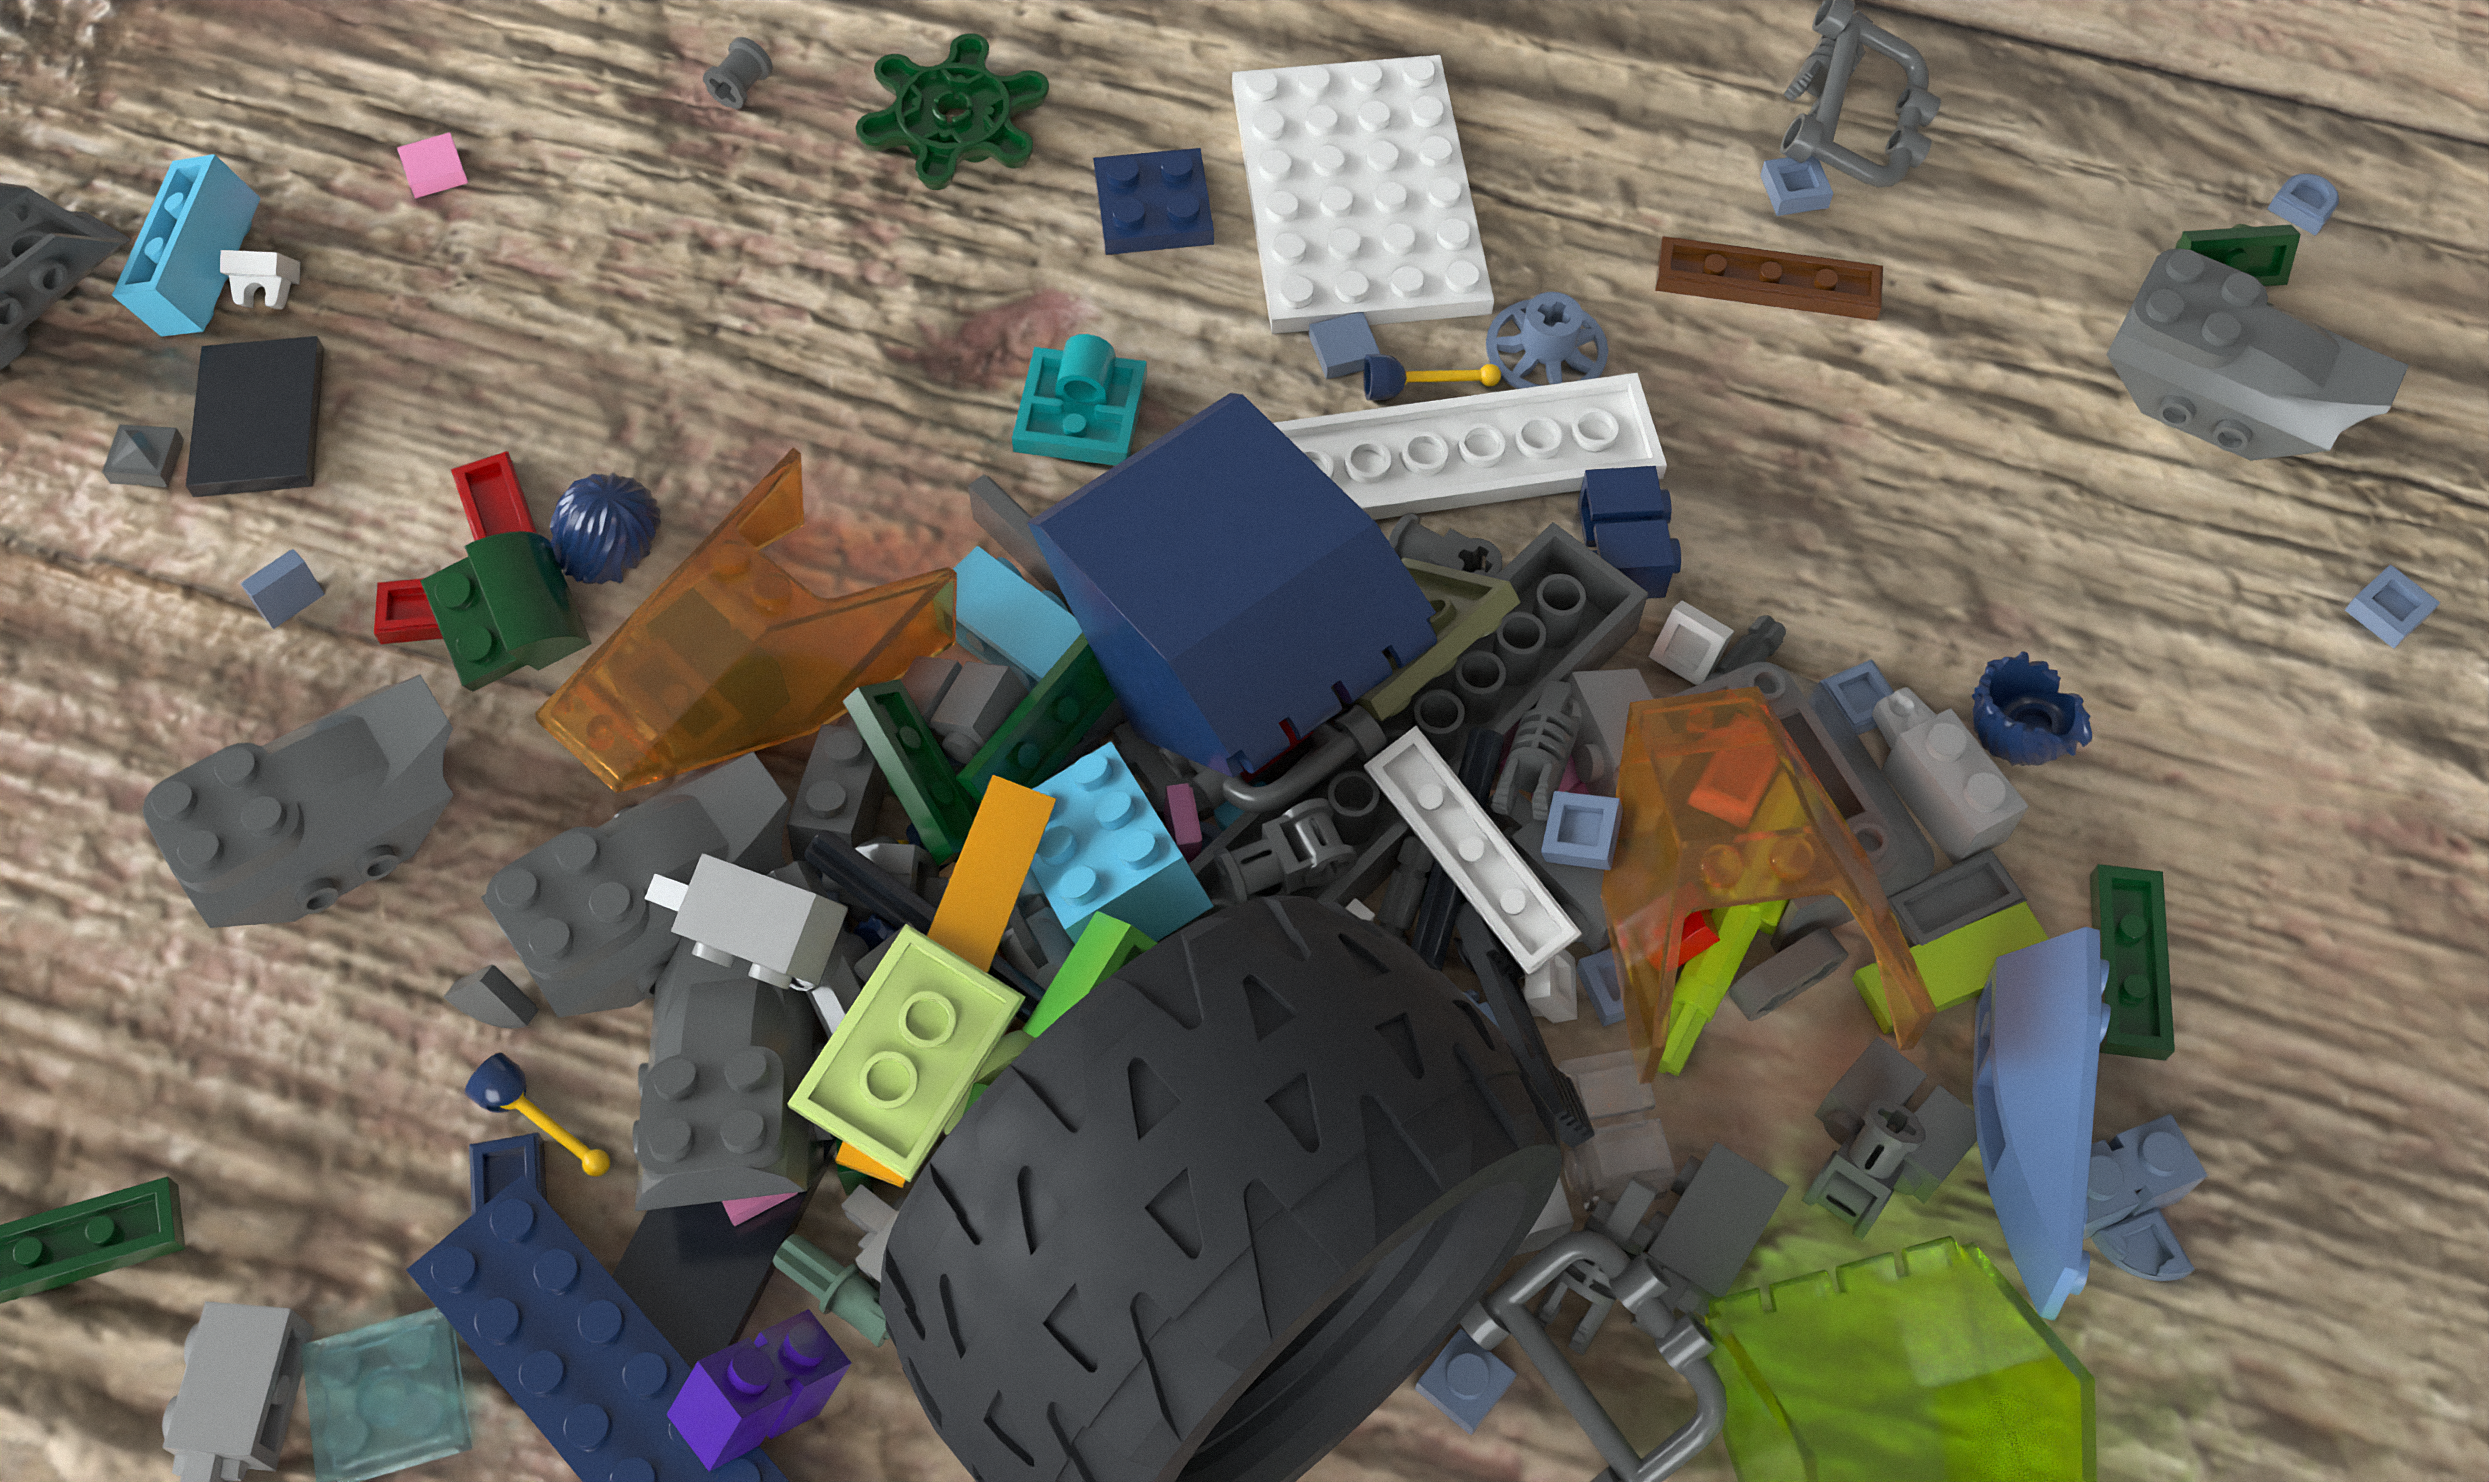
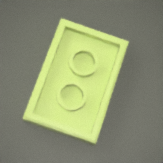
M905 924L787 1103L788 1107L911 1182L1023 1005L1025 996Z

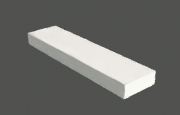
M1417 726L1413 727L1364 765L1370 777L1528 977L1582 935L1580 930Z

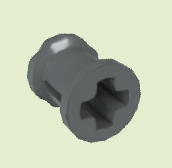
M745 37L734 39L729 45V55L718 67L712 66L708 68L703 75V82L709 94L723 106L733 109L741 108L748 98L746 92L757 80L766 79L773 69L772 61L764 49L753 40Z

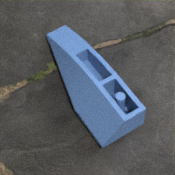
M2083 927L1997 957L1985 987L1976 1003L1972 1095L1977 1142L1990 1197L2011 1256L2039 1317L2055 1321L2069 1293L2079 1295L2082 1292L2090 1266V1254L2088 1251L2082 1250L2084 1229L2089 1213L2087 1189L2099 1048L2106 1034L2111 1012L2110 1005L2103 1003L2101 997L2109 974V961L2100 959V930L2090 927Z

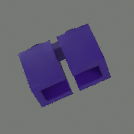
M807 1309L760 1331L754 1342L748 1337L697 1361L666 1415L710 1472L760 1446L766 1435L771 1440L818 1416L852 1362L813 1313Z

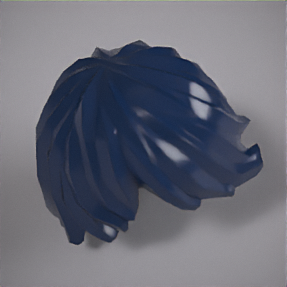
M615 473L610 475L591 474L587 478L574 481L558 500L550 525L553 535L550 543L561 570H563V574L565 576H573L576 582L583 581L584 584H603L609 580L619 584L622 583L624 569H636L639 564L638 561L650 555L651 542L655 538L656 530L661 526V510L657 507V500L652 497L651 491L633 477H619Z
M2021 651L2015 658L2007 656L2003 659L1988 662L1984 674L1979 679V685L1975 687V693L1972 694V698L1975 701L1972 710L1974 731L1978 734L1982 747L1989 751L1992 757L2007 760L2011 766L2018 764L2021 766H2039L2066 754L2076 755L2078 742L2081 743L2082 747H2085L2092 741V730L2089 722L2091 716L2083 707L2084 700L2079 694L2058 692L2061 677L2058 676L2057 670L2049 669V665L2045 661H2032L2029 663V655L2025 651Z

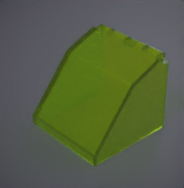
M1946 1236L1902 1248L1901 1256L1905 1273L1899 1275L1896 1274L1894 1253L1892 1252L1838 1265L1835 1268L1839 1291L1836 1292L1834 1291L1830 1275L1825 1269L1770 1283L1769 1295L1773 1309L1763 1311L1760 1289L1758 1287L1708 1301L1710 1313L1705 1314V1323L1716 1339L1718 1347L1706 1357L1716 1368L1726 1388L1728 1409L1722 1433L1738 1482H2097L2095 1377L2045 1321L2039 1317L2036 1311L1974 1242L1960 1245L1959 1250L1955 1239L1952 1236Z

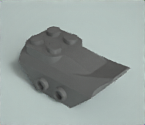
M0 183V370L27 348L30 338L26 327L74 288L103 261L131 241L127 236L87 212L65 210L27 186Z
M2182 248L2169 249L2157 255L2106 354L2142 414L2250 461L2330 451L2339 434L2347 428L2367 418L2387 414L2409 366L2406 363L2366 348L2267 302L2268 295L2265 287L2253 276L2194 251Z
M421 674L399 683L385 685L263 746L254 743H236L177 772L154 786L146 796L142 809L144 819L172 873L209 928L295 922L308 914L318 913L329 908L336 902L338 897L365 882L387 876L398 864L414 856L454 795L443 777L444 755L453 727Z
M753 751L721 762L714 763L711 761L644 802L623 808L612 820L596 829L592 827H575L564 831L503 867L492 877L487 886L486 894L481 899L558 1018L633 1007L646 998L653 999L655 997L656 980L668 965L682 935L671 932L678 911L645 900L654 874L689 886L702 853L765 876L773 869L785 867L787 864L782 857V835L786 818L792 806Z
M684 936L681 937L668 965L656 980L649 1061L641 1063L638 1070V1086L641 1096L640 1118L634 1122L632 1134L634 1153L639 1162L635 1211L807 1191L823 1169L824 1140L834 1139V1135L790 1109L787 1104L828 1043V1041L825 1042L824 1028L806 991H798L790 986L787 990L749 976L748 973L753 963L751 961L736 956L732 967L728 968L691 954L696 941Z

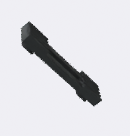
M1467 901L1458 908L1455 924L1462 939L1455 937L1453 941L1464 965L1478 976L1502 1034L1533 1077L1538 1093L1557 1118L1560 1140L1573 1149L1596 1134L1572 1080L1569 1077L1566 1078L1563 1072L1558 1071L1549 1055L1517 982L1519 978L1525 975L1523 969L1471 903Z

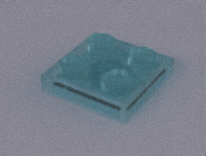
M437 1307L301 1345L316 1482H360L472 1449L456 1331Z

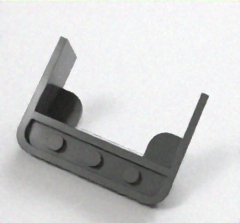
M1755 662L1665 698L1661 714L1679 748L1733 726L1736 719L1741 722L1749 719L1758 723H1769L1779 739L1794 745L1789 756L1811 790L1819 797L1822 807L1837 828L1831 840L1830 852L1834 863L1843 877L1791 899L1770 941V945L1776 954L1820 928L1827 927L1831 930L1879 909L1885 898L1913 887L1930 876L1935 863L1932 847L1829 692L1822 685L1775 664Z

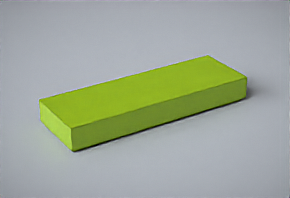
M2024 901L1956 929L1923 946L1919 944L1856 970L1852 981L1882 1032L1886 1035L1980 996L1997 957L2049 940V938Z

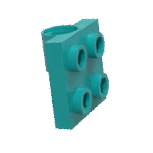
M1091 334L1071 336L1066 341L1064 350L1034 347L1012 435L1013 452L1115 466L1129 458L1147 379V361L1118 358L1113 346L1108 341Z

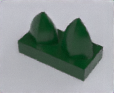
M2236 224L2232 228L2183 231L2182 237L2177 241L2175 249L2191 250L2242 271L2259 280L2263 286L2287 285L2301 234L2292 224L2258 227Z

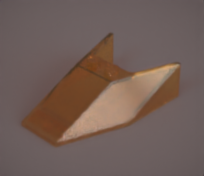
M793 447L535 712L536 721L616 794L738 757L750 751L754 752L813 734L820 729L821 724H829L848 712L843 700L857 687L901 679L916 656L934 658L956 644L957 572L948 566L836 598H822L813 594L760 551L804 525L801 453Z
M1754 686L1630 702L1615 798H1619L1621 801L1623 814L1612 869H1604L1600 894L1639 1084L1653 1083L1666 1047L1685 918L1699 910L1785 899L1833 895L1840 898L1847 905L1873 945L1899 1051L1914 1049L1936 1015L1937 1009L1867 853L1759 687Z

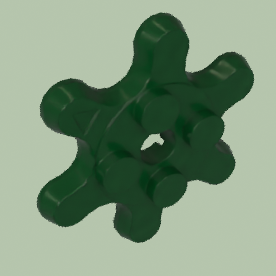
M974 33L963 34L955 38L950 45L948 58L943 63L930 67L919 66L901 54L885 55L875 63L874 74L881 86L896 96V100L893 105L885 110L862 116L855 126L856 135L862 144L871 151L877 152L897 146H908L913 154L919 156L915 163V171L919 180L925 187L931 190L947 188L954 178L956 166L963 160L978 163L991 157L1007 168H1021L1027 164L1032 155L1033 141L1027 132L1019 130L1012 125L1010 119L1017 113L1035 109L1044 103L1049 91L1048 79L1044 74L1033 70L1021 71L1010 76H998L991 73L985 66L989 56V43L984 37ZM952 108H959L965 111L959 116L952 117V122H947V117L944 115Z

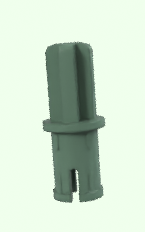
M792 1234L782 1243L773 1259L775 1267L821 1300L818 1309L826 1315L833 1312L857 1329L859 1333L869 1339L876 1347L879 1348L884 1345L885 1340H888L890 1336L885 1328L886 1317L879 1303L880 1292L859 1276V1267L854 1263L846 1268L806 1238L797 1234Z

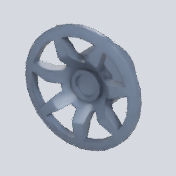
M1559 292L1541 293L1532 299L1510 305L1492 321L1486 338V351L1490 364L1498 366L1501 371V378L1516 389L1544 386L1523 379L1533 371L1538 363L1545 364L1546 376L1550 385L1563 383L1561 362L1564 360L1572 369L1587 373L1580 380L1599 378L1607 363L1609 351L1605 334L1596 320L1582 310L1572 297ZM1511 319L1521 332L1515 336L1497 338L1500 329ZM1594 340L1598 354L1596 362L1594 363L1588 357L1581 354L1577 347ZM1525 350L1526 353L1513 371L1506 367L1498 351L1517 353Z

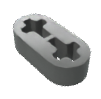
M1827 927L1820 928L1750 970L1731 987L1728 995L1748 1021L1757 1020L1825 979L1847 959L1849 953Z

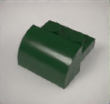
M516 531L495 534L476 540L464 546L468 557L420 580L463 687L472 692L526 665L539 671L592 644L551 543L540 534Z

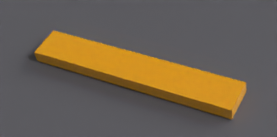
M992 775L927 934L928 938L988 974L1055 807L1056 798ZM842 1142L835 1159L836 1163L903 1188L906 1181L904 1178L846 1142Z

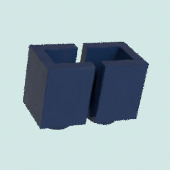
M1656 466L1585 470L1577 503L1585 546L1596 547L1597 550L1592 551L1647 591V599L1665 598L1672 574H1678L1681 569V547L1678 538H1670L1667 524L1671 521V497L1668 489H1660Z

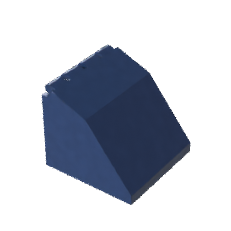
M1229 393L1027 522L1136 737L1232 778L1244 771L1242 766L1249 773H1254L1290 747L1288 737L1278 724L1282 720L1286 719L1297 740H1301L1342 710V706L1331 689L1332 685L1343 701L1347 704H1352L1392 675V668L1381 652L1385 648H1388L1398 668L1401 669L1437 643V637L1430 622V617L1436 612L1377 523L1243 394Z

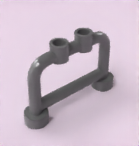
M1824 0L1815 15L1812 30L1830 40L1836 39L1817 118L1814 119L1804 113L1799 114L1787 129L1780 146V152L1799 163L1805 162L1812 156L1865 184L1877 188L1892 187L1904 179L1909 167L1917 168L1926 158L1932 141L1918 132L1919 125L1926 127L1931 123L1940 108L1941 99L1927 91L1929 86V70L1925 59L1915 47L1854 14V0ZM1858 42L1896 61L1903 67L1908 77L1906 88L1901 93L1895 106V113L1899 114L1897 127L1890 136L1885 148V153L1890 156L1888 164L1885 166L1878 165L1833 142Z
M1354 704L1334 720L1335 726L1326 721L1316 728L1313 734L1307 737L1319 747L1316 751L1278 780L1263 787L1249 785L1240 774L1232 778L1159 747L1158 751L1167 766L1178 778L1182 779L1192 770L1198 773L1191 779L1192 784L1201 798L1213 810H1216L1228 800L1232 805L1245 812L1266 813L1278 810L1294 801L1353 754L1362 761H1367L1387 746V740L1374 718L1362 706Z
M1590 1230L1571 1231L1555 1239L1491 1294L1485 1291L1460 1320V1324L1469 1336L1482 1348L1489 1351L1493 1350L1510 1334L1513 1335L1609 1464L1606 1469L1590 1482H1663L1707 1447L1723 1427L1728 1409L1726 1388L1716 1368L1706 1357L1718 1347L1713 1334L1690 1311L1677 1320L1659 1297L1671 1287L1670 1281L1660 1266L1649 1255L1641 1252L1631 1261L1624 1250L1605 1235ZM1588 1259L1595 1262L1609 1278V1285L1620 1302L1640 1318L1654 1336L1655 1344L1661 1355L1675 1371L1684 1375L1697 1394L1698 1407L1694 1416L1642 1459L1524 1304L1577 1260Z

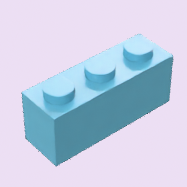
M215 154L172 161L112 296L161 337L204 332L206 326L213 318L214 307L224 283L229 278L228 275L220 273L221 250L239 251L244 237L251 229L252 218L261 198Z
M979 546L974 548L927 592L934 626L983 663L1009 666L1029 693L1083 632L1076 618L1068 612L1065 604L1054 593L1048 590L1040 592L1023 579L1019 570L1010 561L1003 557L995 559Z

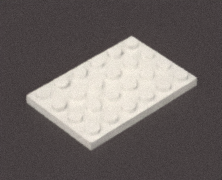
M1440 55L1232 72V90L1272 334L1309 331V324L1358 312L1364 313L1368 325L1492 314L1494 297Z

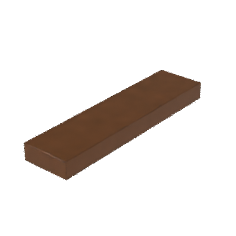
M1663 236L1659 249L1655 291L1877 321L1882 304L1883 265Z

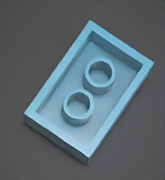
M1112 742L1107 743L1091 754L1083 756L1075 764L1032 789L1056 798V803L1031 864V869L1064 930L1075 945L1096 911L1131 924L1157 942L1214 907Z

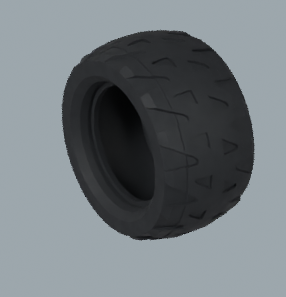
M1269 896L1249 900L1225 908L1187 926L1142 953L1104 980L1030 1043L968 1109L921 1172L905 1199L891 1229L883 1254L879 1303L886 1317L885 1328L897 1349L898 1357L903 1366L902 1369L932 1427L976 1482H1296L1357 1428L1413 1373L1473 1307L1515 1254L1545 1208L1561 1172L1562 1156L1558 1121L1538 1093L1533 1077L1500 1029L1426 957L1374 922L1362 920L1337 902L1319 904L1312 898L1303 896Z

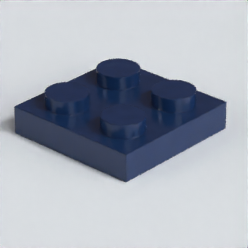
M1201 148L1093 158L1105 255L1214 245V227Z

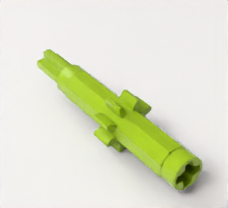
M1793 782L1779 783L1734 871L1732 872L1722 865L1719 866L1709 884L1704 897L1707 905L1715 907L1711 916L1721 940L1687 961L1668 998L1670 1005L1643 1056V1059L1653 1064V1069L1663 1074L1669 1072L1677 1077L1680 1076L1705 1024L1712 1021L1757 930L1759 929L1768 935L1773 934L1789 902V898L1777 894V891L1821 805L1819 797L1808 788Z

